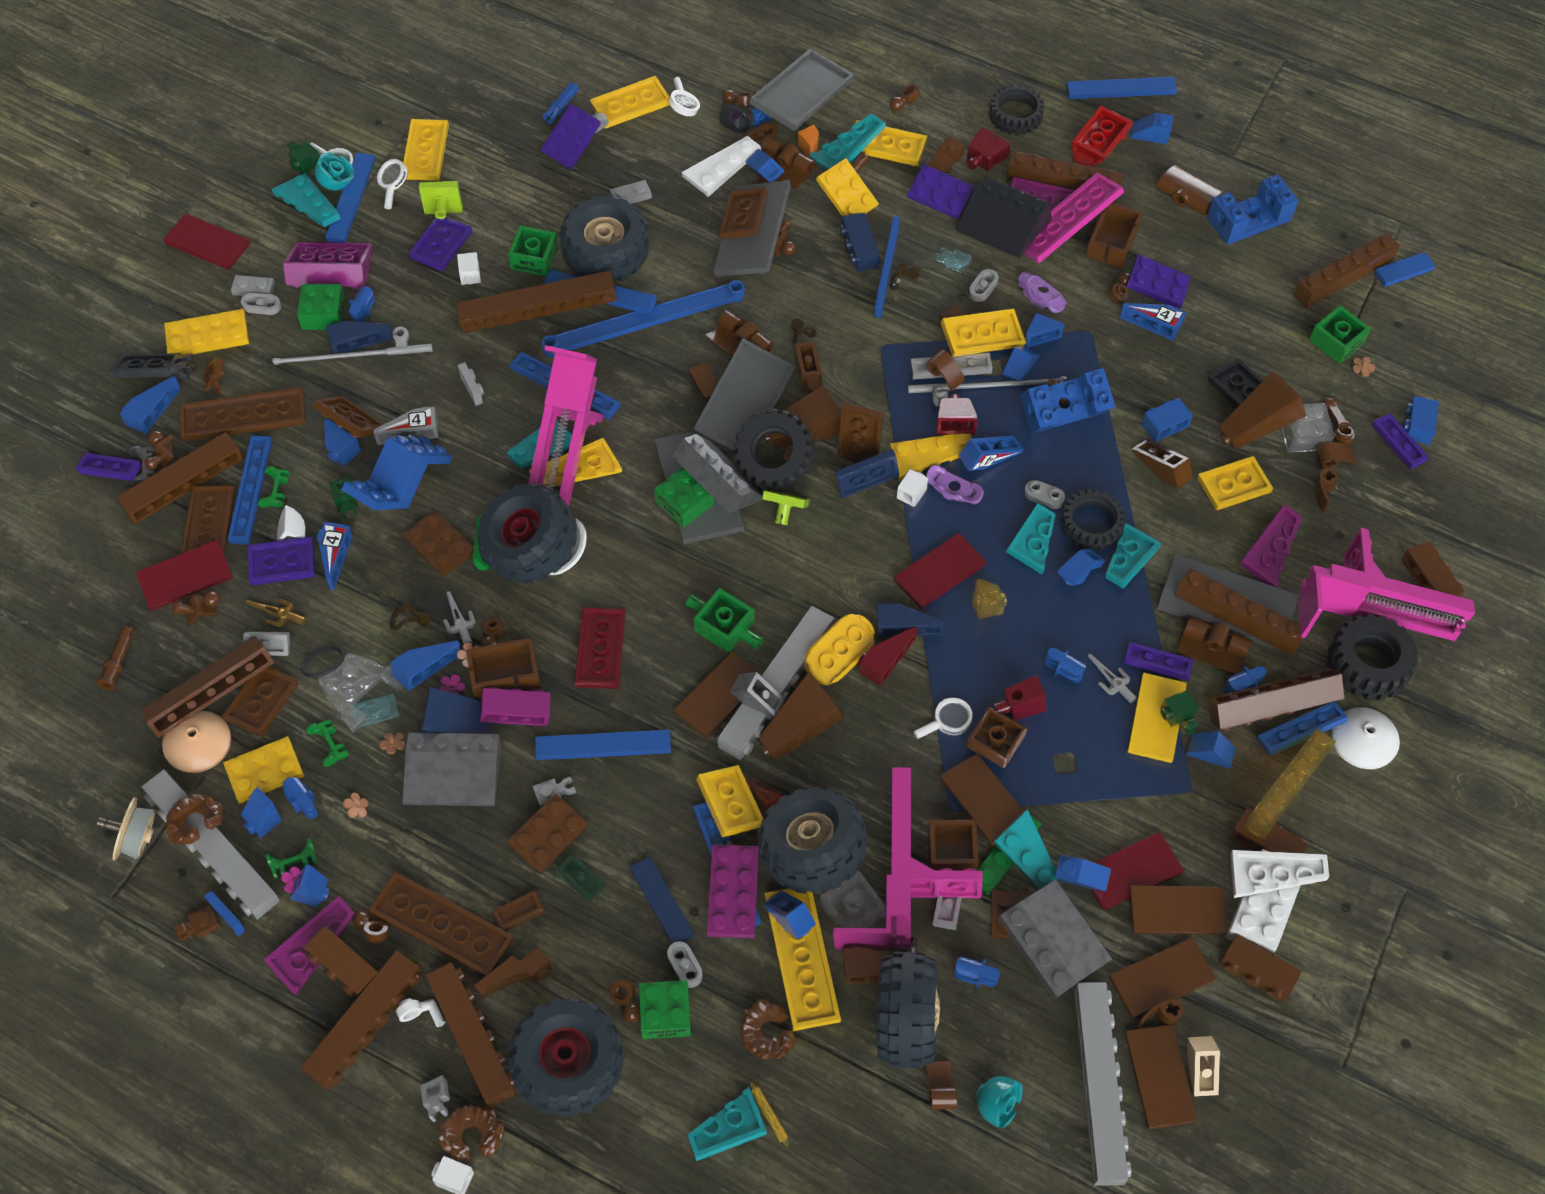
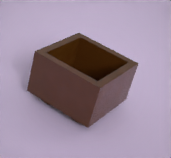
M929 820L927 830L929 868L934 871H939L943 868H949L953 871H963L968 868L977 870L976 820Z

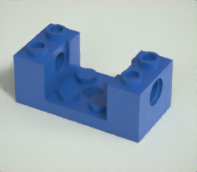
M1277 174L1263 179L1257 196L1236 203L1235 198L1230 192L1213 198L1207 219L1228 245L1291 221L1299 200Z
M1104 368L1084 373L1077 379L1052 386L1045 384L1030 388L1019 395L1031 434L1104 414L1116 407ZM1060 399H1065L1068 402L1067 409L1060 407Z

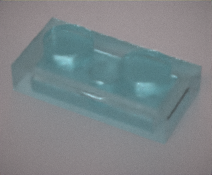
M394 694L350 705L356 728L400 717Z

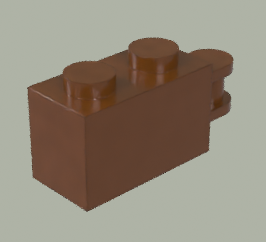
M815 342L795 344L794 360L802 391L807 390V393L810 394L822 386V370Z

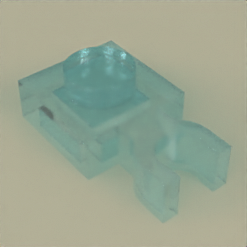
M941 247V254H935L937 261L945 262L946 267L960 273L971 263V255L956 249L950 252L947 248Z

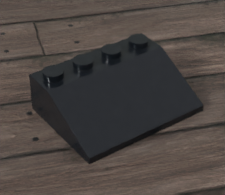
M985 176L974 190L956 227V231L1021 258L1052 218L1050 203Z

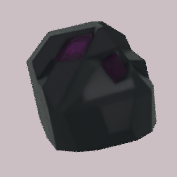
M727 103L719 114L720 123L735 133H744L750 128L749 118L733 104Z

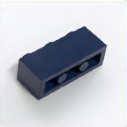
M865 212L842 216V225L839 226L841 236L845 237V248L847 251H850L851 265L855 266L857 272L879 268L880 254Z

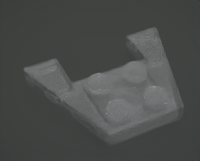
M351 653L345 656L343 663L336 670L318 679L319 687L352 733L367 721V715L353 705L374 686L383 680L399 692L404 688L392 676L391 666L383 667L375 664L373 660Z

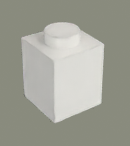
M477 252L457 254L461 284L481 283Z
M910 469L898 486L897 499L915 507L927 490L928 478L922 473Z
M443 1156L441 1162H437L433 1168L432 1180L436 1186L455 1194H465L474 1172L471 1167Z

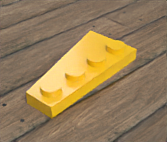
M949 434L890 443V450L894 449L897 458L898 481H902L910 469L922 473V470L933 465L940 466L942 462L958 459V455L969 440L972 439L971 434Z
M604 438L582 447L575 482L622 472V467ZM568 453L560 456V459H554L556 461L551 460L547 462L543 481L544 487L545 485L553 484L560 486L562 484ZM553 464H556V465H558L559 467H553V468H555V469H552V468H550L549 466H555V465H553ZM552 472L557 473V475H552L554 477H551L548 474H554ZM551 480L555 481V483L551 484L546 483L547 481L553 482Z

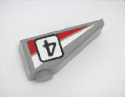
M435 407L413 409L376 428L374 436L377 445L385 444L387 437H397V435L408 437L409 435L414 437L424 436L428 439L439 438Z

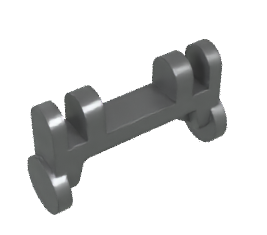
M132 446L130 448V453L142 460V472L132 482L130 481L131 486H136L142 480L156 474L154 470H148L145 466V460L149 457L153 458L154 447L142 448L140 446Z

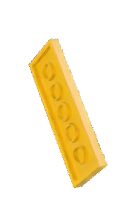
M791 888L784 889L782 891L804 902L816 923L808 934L797 939L787 933L768 911L793 1031L841 1022L813 893L807 891L806 894L793 891ZM781 890L765 893L766 902Z

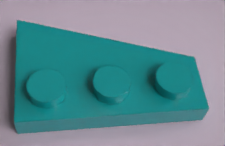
M556 421L549 456L557 453L562 454L564 450L570 448L572 434L565 428L558 429V427H563L559 425L558 421ZM540 428L506 452L507 457L520 469L528 467L533 463ZM563 430L566 431V432H560V433H562V434L557 433V431H563ZM562 438L565 439V440H559V441H561V442H558V441L555 440V439H562ZM558 445L563 446V448H558V449L562 450V452H557V453H554V452H553V450H557V449L554 448L555 446H556V447H560V446H558Z
M1038 503L1006 552L1042 574L1045 569V560L1048 554V545L1056 514Z
M1126 523L1123 534L1118 541L1115 554H1113L1107 569L1106 579L1124 588L1161 548V542Z
M1025 810L993 842L1039 891L1057 880L1055 878L1056 869L1029 811Z
M749 1087L737 1099L727 1103L724 1106L725 1108L718 1114L708 1118L687 1135L696 1161L767 1134Z

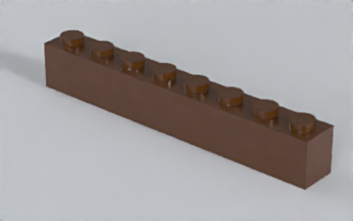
M610 270L457 302L456 304L460 326L463 333L607 304L617 301Z

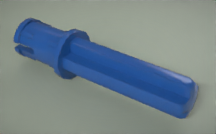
M571 82L556 101L550 104V108L543 114L544 121L548 116L550 117L546 123H553L555 118L563 113L564 107L579 90L576 83Z

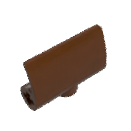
M767 136L762 142L761 151L769 155L785 171L779 177L780 181L789 180L793 189L798 188L813 172L816 162L801 154L793 144L787 143L784 145L770 136Z
M1178 165L1168 169L1161 176L1156 186L1160 191L1172 196L1176 205L1184 207L1189 204L1190 208L1204 216L1209 212L1213 198L1223 194V191Z
M729 310L720 316L718 321L719 327L705 334L708 340L731 357H733L742 339L753 343L769 353L774 345L772 341L759 333L755 324L748 320L744 323L742 319Z
M1190 616L1176 652L1235 675L1241 671L1252 640L1236 633H1230V628L1222 623L1209 625L1207 622Z

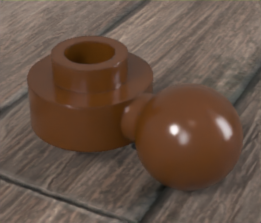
M915 84L906 86L901 91L900 97L891 99L890 108L893 111H901L905 102L912 103L916 101L920 94L918 87Z
M726 90L722 95V100L725 104H733L736 101L740 106H750V98L754 94L753 92L735 94L732 90Z
M1121 273L1117 278V283L1109 288L1108 295L1114 303L1120 304L1128 298L1129 291L1126 285L1130 277L1129 273Z
M489 618L483 622L482 631L485 638L481 642V647L498 644L497 639L504 635V623L500 619Z
M359 911L353 916L352 923L354 927L364 930V938L367 941L379 943L388 937V925L386 922L372 920L370 914L366 911Z
M621 979L611 985L610 997L616 1004L624 1006L622 1011L623 1018L629 1023H635L641 1018L640 1007L632 1002L635 997V987L631 981ZM622 987L626 988V990H627V994H626V995H624V994L622 993V991H621Z

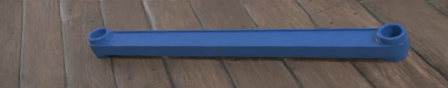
M734 280L723 286L655 305L649 315L635 311L554 336L548 335L542 340V351L545 356L551 358L555 357V354L544 350L545 345L571 351L728 303L740 302L745 296V287L741 281Z

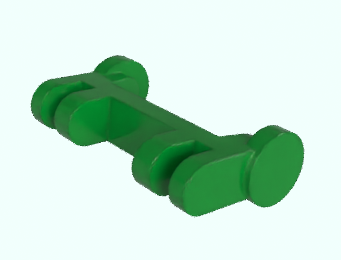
M268 466L265 468V473L274 480L273 492L268 497L259 499L258 505L263 508L270 506L281 508L284 505L282 501L285 500V495L278 493L280 484H288L290 472Z
M326 720L319 724L314 723L306 728L308 734H318L324 737L330 748L328 756L322 762L325 767L332 766L336 761L349 755L343 743L335 745L330 735L337 731L335 726H332V720Z
M311 838L307 839L308 843L301 854L286 860L273 858L269 853L265 854L274 879L278 878L276 870L280 869L281 874L287 872L285 867L303 861L304 866L306 864L310 865L309 858H312L314 865L318 864Z

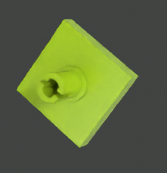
M458 181L419 182V191L425 214H435L437 219L446 218V213H463Z
M773 490L764 491L762 497L764 500L779 504L774 522L788 525L791 507L807 508L810 502L808 498Z

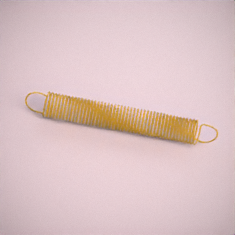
M756 1087L762 1093L760 1087ZM754 1096L759 1106L762 1107V1105L764 1104L765 1106L767 1105L768 1107H770L768 1101L765 1100L766 1098L761 1096L764 1102L762 1103L760 1101L759 1103L756 1097ZM767 1107V1109H768V1110L770 1111V1113H771L770 1116H771V1117H772V1116L774 1117L773 1120H774L776 1123L779 1122V1121H777L778 1118L776 1117L775 1113L772 1112L771 1109ZM777 1123V1128L781 1129L780 1132L786 1138L787 1136L784 1133L785 1130L783 1129L781 1124ZM776 1134V1136H777V1138L779 1139V1141H780V1142H782V1141L784 1142V1140H783V1139L781 1140V1139L779 1138V1136Z

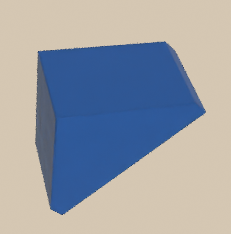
M1036 313L1026 333V344L1024 347L1029 348L1061 338L1064 324Z
M1023 346L1015 347L1002 375L1013 381H1022L1039 358V354Z
M1219 731L1192 734L1186 755L1230 769L1236 748Z

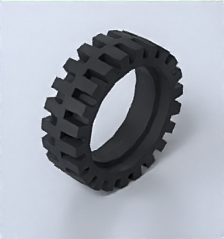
M1011 84L1009 88L1006 85L1003 89L999 88L993 94L989 117L997 129L1001 127L1002 132L1008 130L1007 134L1010 135L1012 132H1015V135H1019L1020 132L1022 135H1025L1027 131L1031 133L1033 129L1036 130L1038 125L1041 124L1044 114V100L1042 97L1040 98L1041 95L1039 92L1036 93L1035 89L1029 90V86L1022 88L1021 84H1018V87H1015V84ZM1009 101H1019L1031 106L1034 113L1026 118H1013L1002 113L999 107Z
M1086 489L1085 493L1083 490L1078 491L1077 495L1073 494L1071 499L1067 500L1062 512L1061 527L1064 529V535H1068L1070 542L1075 540V546L1078 547L1080 544H1083L1082 549H1087L1090 546L1091 550L1095 551L1097 547L1099 550H1103L1105 546L1109 548L1112 543L1115 544L1125 523L1124 508L1120 507L1121 503L1119 500L1115 501L1113 495L1107 497L1108 492L1103 491L1102 494H1099V489H1095L1094 493H1092L1091 489ZM1082 506L1100 507L1112 517L1113 527L1101 534L1087 533L1074 523L1073 513Z

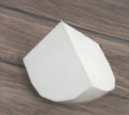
M286 505L280 516L277 541L304 538L305 524L303 518L295 509Z

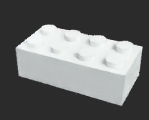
M1300 886L1242 896L1226 939L1233 941L1236 934L1269 953L1274 954Z

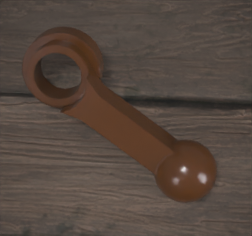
M1332 397L1325 398L1321 403V407L1328 413L1336 426L1333 434L1334 441L1346 445L1351 444L1355 434L1353 429L1349 427V422L1345 420L1340 412L1338 402Z

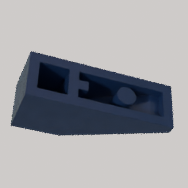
M342 321L325 326L334 354L352 352L393 339L389 324Z
M890 602L877 604L878 637H894L913 627L918 629L917 636L943 635L944 621L901 604Z

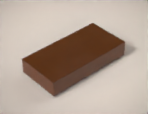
M705 362L689 368L688 371L703 400L707 402L718 385V381L708 363Z
M535 890L492 910V913L499 928L506 932L545 913V910Z

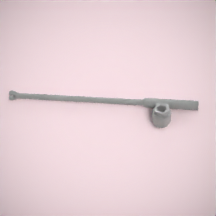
M399 326L393 330L396 347H388L382 350L283 359L273 358L272 361L274 365L289 362L382 354L399 355L433 352L432 344L408 346L409 332L405 327Z
M1062 376L1054 380L1058 383H1063L1062 380H1066V377ZM1048 379L960 384L955 389L1047 384ZM947 383L908 385V393L932 392V401L938 407H940L941 399L948 398V391H951Z

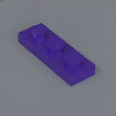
M1390 413L1373 422L1372 427L1410 470L1427 461L1428 455Z
M85 453L76 469L80 474L132 482L142 465L137 460Z
M1129 642L1124 664L1188 681L1194 659Z

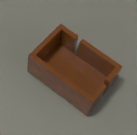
M1114 203L1107 206L1103 210L1089 241L1086 257L1100 262L1106 260V264L1122 269L1140 228L1143 212Z
M532 638L466 650L471 686L476 700L481 699L483 688L497 687L504 690L521 688L522 691L541 688Z

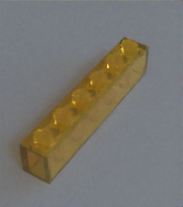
M1316 729L1253 810L1244 827L1264 840L1328 756L1336 741Z

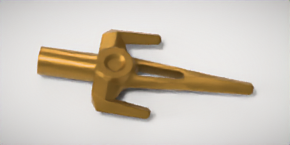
M278 599V602L286 605L283 608L250 600L246 601V604L278 618L277 621L266 620L268 624L282 627L287 621L304 625L306 617L292 613L294 610L293 603L286 600Z

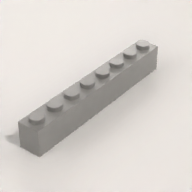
M813 606L807 611L761 676L785 698L783 704L789 697L790 689L798 685L801 679L800 675L804 670L806 671L804 660L807 650L834 624V617ZM742 703L718 737V748L741 761L745 754H750L754 747L753 742L757 737H760L766 729L765 725L769 720L772 721L774 717L745 706Z
M162 770L142 786L146 793L143 798L151 807L154 805L158 807L157 814L164 822L167 821L166 815L178 799L187 796L165 770ZM194 813L187 818L186 825L191 829L197 828L200 839L192 844H185V846L191 853L197 851L200 855L197 859L205 868L210 866L214 872L211 875L219 884L224 882L228 886L225 889L233 900L238 898L242 902L239 906L247 916L252 914L258 920L280 902L275 892L216 827L213 830L205 827L202 814Z
M1106 982L1077 983L1074 989L1094 1186L1125 1185L1128 1177H1131V1164L1129 1161H1126L1125 1152H1128V1138L1123 1136L1122 1127L1125 1126L1126 1119L1125 1112L1120 1109L1123 1092L1122 1087L1118 1086L1117 1077L1120 1076L1119 1062H1115L1114 1053H1117V1040L1112 1038V1029H1114L1115 1021L1114 1015L1110 1014L1109 1005L1112 1004V994L1110 990L1107 991Z

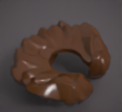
M198 793L178 799L166 815L167 823H165V827L170 841L174 844H192L200 839L198 829L195 827L191 829L186 825L187 818L194 813L204 816V825L207 829L213 830L216 826L221 825L223 819L221 803L215 802L210 796H203Z
M766 999L756 1001L751 1008L744 1011L745 1016L741 1018L742 1023L739 1034L744 1047L750 1053H753V1056L764 1060L780 1059L791 1048H794L797 1039L794 1037L793 1030H783L774 1039L764 1037L761 1032L762 1025L768 1021L778 1022L779 1025H782L788 1019V1015L783 1007Z
M465 1105L462 1108H457L455 1112H452L449 1117L445 1118L444 1122H441V1137H439L438 1142L442 1149L450 1155V1159L460 1163L469 1162L471 1152L469 1147L462 1141V1133L465 1129L471 1127L479 1129L482 1134L479 1152L483 1157L490 1156L496 1151L504 1135V1126L502 1121L496 1117L493 1109L489 1110L488 1107L483 1108L480 1105Z

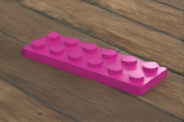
M1099 173L1093 175L1051 210L1052 218L1024 254L1039 264L1124 193L1123 187Z

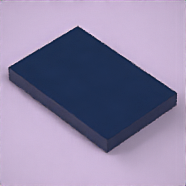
M894 449L836 471L835 476L841 497L846 498L899 477Z
M431 687L428 690L421 731L428 733L489 734L491 723L480 722V700Z

